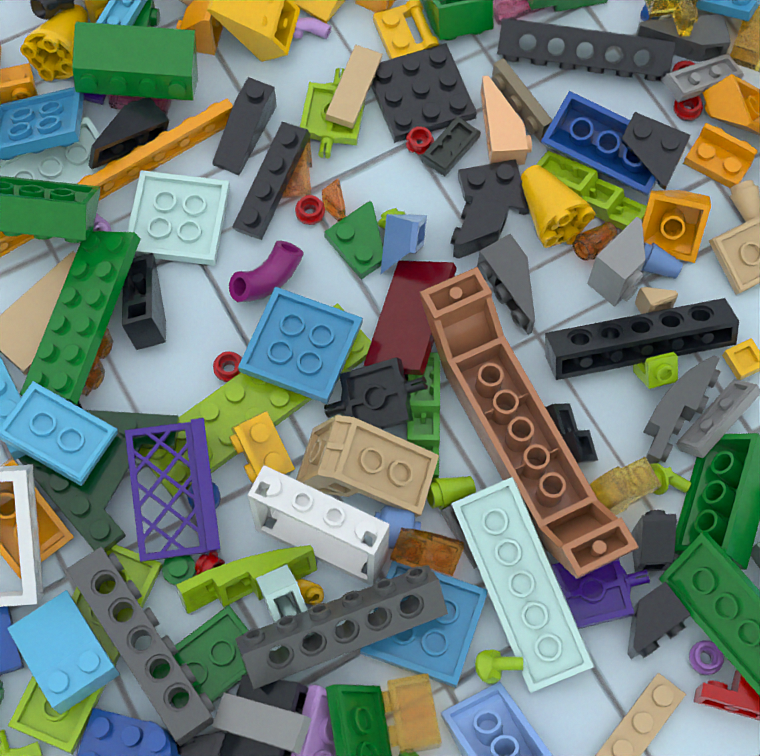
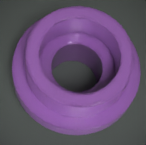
M704 640L696 643L691 648L689 661L696 672L702 675H712L721 669L724 655L713 642ZM701 653H707L710 656V664H705L701 661Z

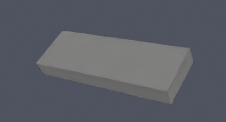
M727 53L667 73L662 81L675 99L681 102L703 94L702 92L730 74L742 79L744 74Z
M734 379L677 441L676 445L679 450L704 458L760 395L759 386Z
M224 693L212 727L300 754L312 719L302 714Z

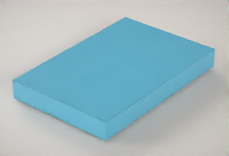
M34 381L0 426V440L81 486L118 433L117 428Z

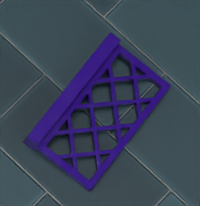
M204 418L191 419V422L125 430L140 562L221 552ZM185 431L187 443L179 453L163 443L172 432ZM157 434H164V435L160 438V440H159L157 437L154 436V435H157ZM148 436L156 442V445L144 458L134 450L133 437ZM160 446L175 457L164 472L149 461ZM187 449L189 461L182 457ZM135 457L142 461L137 468ZM178 461L189 467L191 473L182 486L167 475ZM145 465L161 475L149 490L138 483L137 475ZM164 478L179 489L168 504L153 494ZM191 481L193 494L186 489ZM139 489L145 493V496L141 499V501L139 496ZM182 493L194 500L195 508L187 518L171 508ZM149 497L164 507L153 523L142 516L141 507ZM168 511L183 522L172 537L157 527ZM195 514L197 527L190 522ZM143 522L150 526L145 533L143 530ZM188 525L198 533L200 546L185 548L175 539ZM153 530L168 540L160 552L146 554L145 540ZM172 544L179 548L176 550H168V548Z

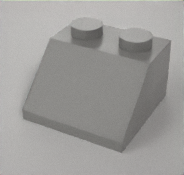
M636 217L596 256L587 283L614 307L622 299L628 301L638 289L636 284L644 275L641 270L646 258L642 220Z

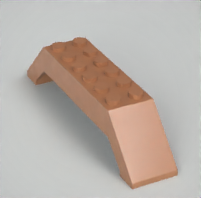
M478 267L421 291L420 298L445 376L502 480L504 481L511 477L515 479L543 547L576 579L637 550L638 545L622 517L618 518L597 499L506 340L492 299V291Z

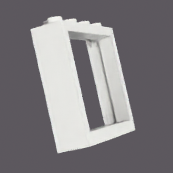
M33 464L1 466L0 482L13 481L22 591L0 592V607L38 604L44 596Z
M264 465L248 493L256 531L291 548L311 545L316 560L373 586L388 558L390 524ZM267 519L276 520L272 529L264 526ZM365 535L372 538V547L362 542ZM365 564H368L367 575L362 573Z

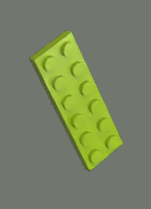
M115 545L106 554L108 556L114 552L124 570L119 572L125 583L129 580L133 581L142 597L137 599V602L143 609L162 569V564L155 560L140 562L138 553ZM104 582L100 586L99 593L108 594L112 592L115 588V582ZM76 587L72 599L113 664L116 665L120 657L119 651L78 587ZM122 609L117 615V621L126 622L131 619L133 609ZM32 676L8 726L73 755L88 724L92 710L96 707L106 685L60 715L52 708L34 676Z

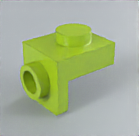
M674 352L647 358L645 363L633 365V372L648 389L675 383L678 380V356Z

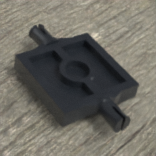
M397 357L340 374L342 387L341 401L325 404L324 409L327 410L325 414L329 418L344 413L345 416L357 418L381 430L414 421L410 405V394L427 390L428 385L424 384L427 383V380L422 376L407 381L404 375L402 360Z

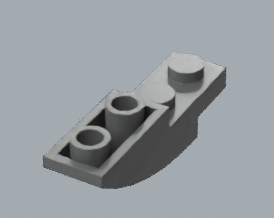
M714 355L687 371L661 399L643 433L654 437V440L642 465L648 467L650 464L659 463L660 460L666 462L673 448V445L668 443L672 433L678 435L685 420L690 422L696 412L702 414L709 399L704 393L708 386L714 387L721 372L716 369L720 360L719 357Z

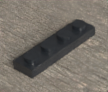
M281 122L232 226L237 232L260 240L263 239L311 136L308 129Z

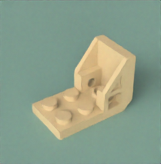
M335 415L313 428L296 480L324 494L349 497L360 493L388 506L411 511L415 514V517L422 515L439 455L357 418Z

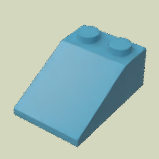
M67 590L7 628L52 708L60 715L120 675Z

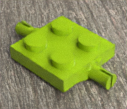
M340 68L335 69L333 83L309 82L300 123L301 128L308 129L311 136L309 139L321 141L318 156L324 158L325 153V159L330 158L333 143L357 146L365 106L364 101L353 129L325 119L326 112L341 79ZM342 68L341 77H342L343 72H344V70H345L344 68Z

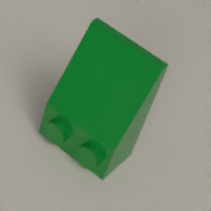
M421 0L429 24L439 40H454L458 36L468 34L479 35L484 31L494 29L493 0Z

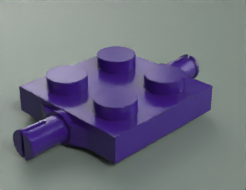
M619 558L578 579L561 563L551 564L578 629L634 616L635 613L630 599L631 587L650 583L646 569L627 574L621 566Z

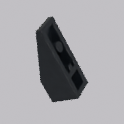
M250 77L247 78L234 102L212 162L214 166L237 175L241 174L277 107L274 86Z
M148 97L134 100L124 105L92 144L88 166L91 169H95L128 155L138 146H144L151 142L160 133L167 131L169 118Z
M153 253L133 258L123 284L122 327L136 350L166 342V318Z

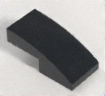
M570 403L546 406V410L577 464L598 461L590 430L577 429Z

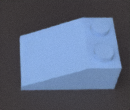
M501 682L440 712L462 756H552Z

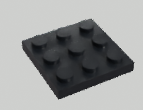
M447 43L380 63L371 87L394 143L406 140L407 134L415 127H425L432 132L448 127L457 116L464 121L476 119L477 111Z

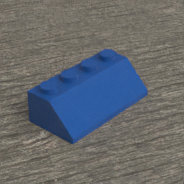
M569 91L541 143L647 196L658 182L648 169L645 170L638 162L636 155L630 153L622 143V137L630 120Z

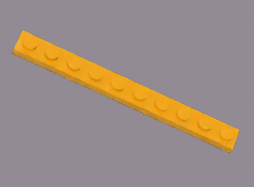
M228 98L219 103L211 104L200 114L185 119L179 126L170 131L160 133L156 139L144 146L141 145L134 148L131 153L121 159L109 162L105 168L93 175L83 177L77 184L100 186L99 200L105 198L138 179L141 170L152 171L225 129L233 105ZM0 231V257L32 240L34 235L6 236Z

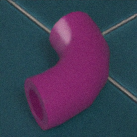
M276 241L270 255L259 267L251 271H237L232 275L229 282L231 297L237 302H251L268 297L272 294L275 287L281 288L292 277L302 260L304 252L289 242Z

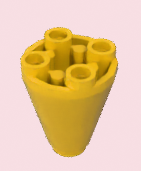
M75 4L73 9L59 11L52 18L30 32L20 48L21 53L38 71L42 79L53 81L54 78L68 79L73 76L75 23H88L89 19L87 11L82 6Z
M533 165L527 168L521 175L522 188L538 239L545 248L564 242L567 245L576 243L582 237L581 231L595 218V211L588 202L547 169L542 168L540 165Z

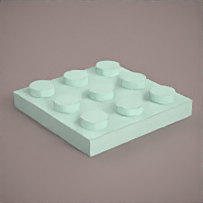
M141 170L127 232H135L141 238L134 256L139 257L153 253L155 259L215 266L230 190L229 181Z

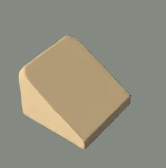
M642 287L638 291L635 305L641 314L670 309L674 307L678 293L674 290Z

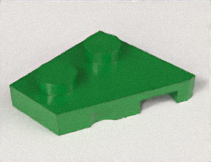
M368 201L324 231V237L361 280L381 266L383 246L374 206L371 201Z

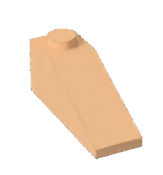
M482 76L480 94L489 164L516 159L517 165H525L527 153L532 151L531 136L526 135L523 121L489 76Z

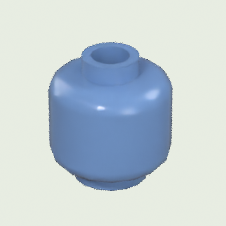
M388 505L384 506L381 512H375V518L390 524L388 549L405 551L409 549L412 541L419 540L421 522L415 521V514L413 512Z

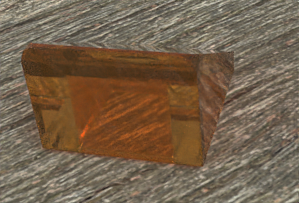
M336 179L322 190V202L325 209L338 222L345 218V204L340 180Z

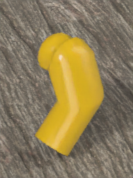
M301 578L296 580L305 603L316 605L323 601L324 591L320 585Z

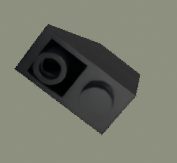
M475 193L472 203L466 202L462 211L461 219L464 220L462 227H456L450 242V244L455 245L453 257L458 259L498 241L507 221L510 204Z
M651 510L641 516L631 532L638 545V549L633 551L635 572L645 569L647 571H666L674 562L676 514H666L664 510Z
M666 582L641 598L633 607L635 614L631 620L628 656L631 660L639 654L645 658L660 647L657 641L667 635L672 639L687 628L683 622L691 614Z

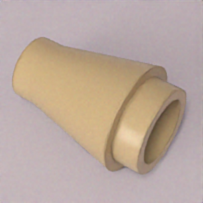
M753 180L740 182L730 188L732 194L730 199L745 222L760 215L759 186H756Z

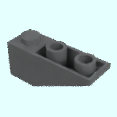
M704 14L702 16L686 18L676 17L665 20L651 19L639 22L636 36L675 41L674 55L695 62L706 61L726 54L731 43L724 15Z
M509 234L480 250L477 267L484 279H488L494 287V294L498 301L502 304L505 303L510 309L511 317L516 326L519 328L523 327L529 335L534 327L535 314L528 257L512 235Z

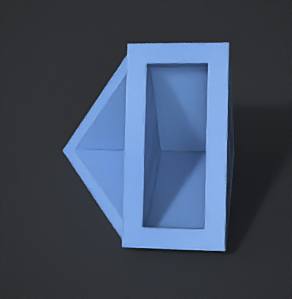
M387 214L380 275L408 253H416L424 246L427 215Z

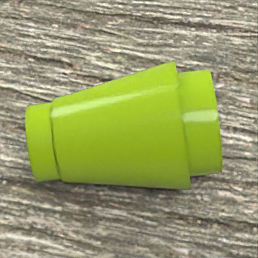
M471 476L433 478L427 495L428 504L432 509L439 508L442 510L452 505L451 503L476 493L474 480Z

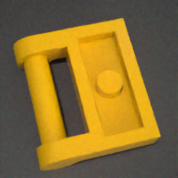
M409 0L405 5L373 14V22L389 59L440 45L437 37L432 35L422 12L423 5L420 0ZM406 18H413L423 40L421 43L416 44L405 20Z

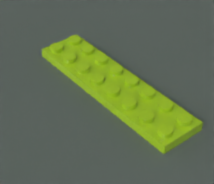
M338 303L333 306L334 308L343 310ZM361 329L341 374L353 370L366 359L371 341ZM240 373L181 415L179 423L191 422V419L204 418L210 470L213 473L237 455L229 438L234 435L232 427L265 411L268 412L274 426H277L312 399ZM185 431L178 432L176 450H174L177 453L187 443ZM141 448L138 453L145 458L152 449ZM158 449L149 461L164 472L175 457L166 450ZM188 449L182 456L187 461H189ZM178 461L167 475L182 486L191 473L189 467ZM150 468V470L158 479L161 475H159L157 472ZM165 478L161 482L173 498L179 489ZM191 481V483L187 486V488H186L187 490H188L189 487L192 485V481Z

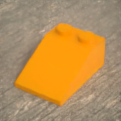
M11 457L1 466H16L19 464ZM13 481L0 482V554L17 576L21 578ZM35 486L41 562H43L73 539L74 536Z

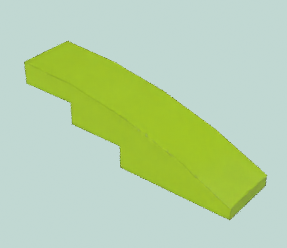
M549 150L536 164L547 169L588 202L595 211L596 217L621 230H624L636 217L640 218L643 222L647 206L625 197L623 188L599 179L597 170Z
M311 545L278 549L241 558L207 570L176 584L182 606L188 614L216 599L220 601L223 607H226L252 592L260 601L264 598L256 578L285 565H288L295 580L303 578L317 570L314 550Z

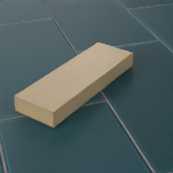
M355 44L326 112V120L351 129L354 128L381 63L382 53Z

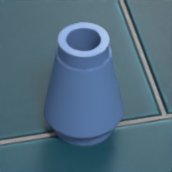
M645 242L646 260L641 271L676 279L682 269L683 262L678 261V259L655 243L650 245Z

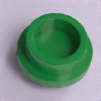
M191 556L167 558L162 565L164 578L168 583L175 586L194 577L196 572L195 563Z

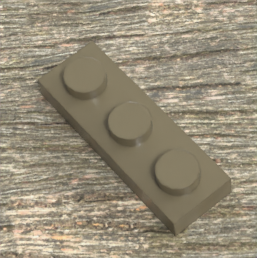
M502 58L494 63L491 80L505 96L514 111L523 119L527 131L530 134H534L541 142L552 119L506 60Z

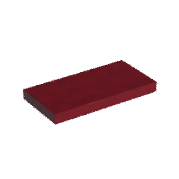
M398 261L363 365L364 367L397 357L402 360L404 374L424 376L434 339L420 298V292L455 277L457 267L454 262Z

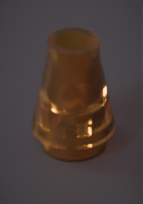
M605 222L600 226L577 234L576 240L573 241V250L576 255L584 261L596 259V256L617 236L615 226L610 222Z

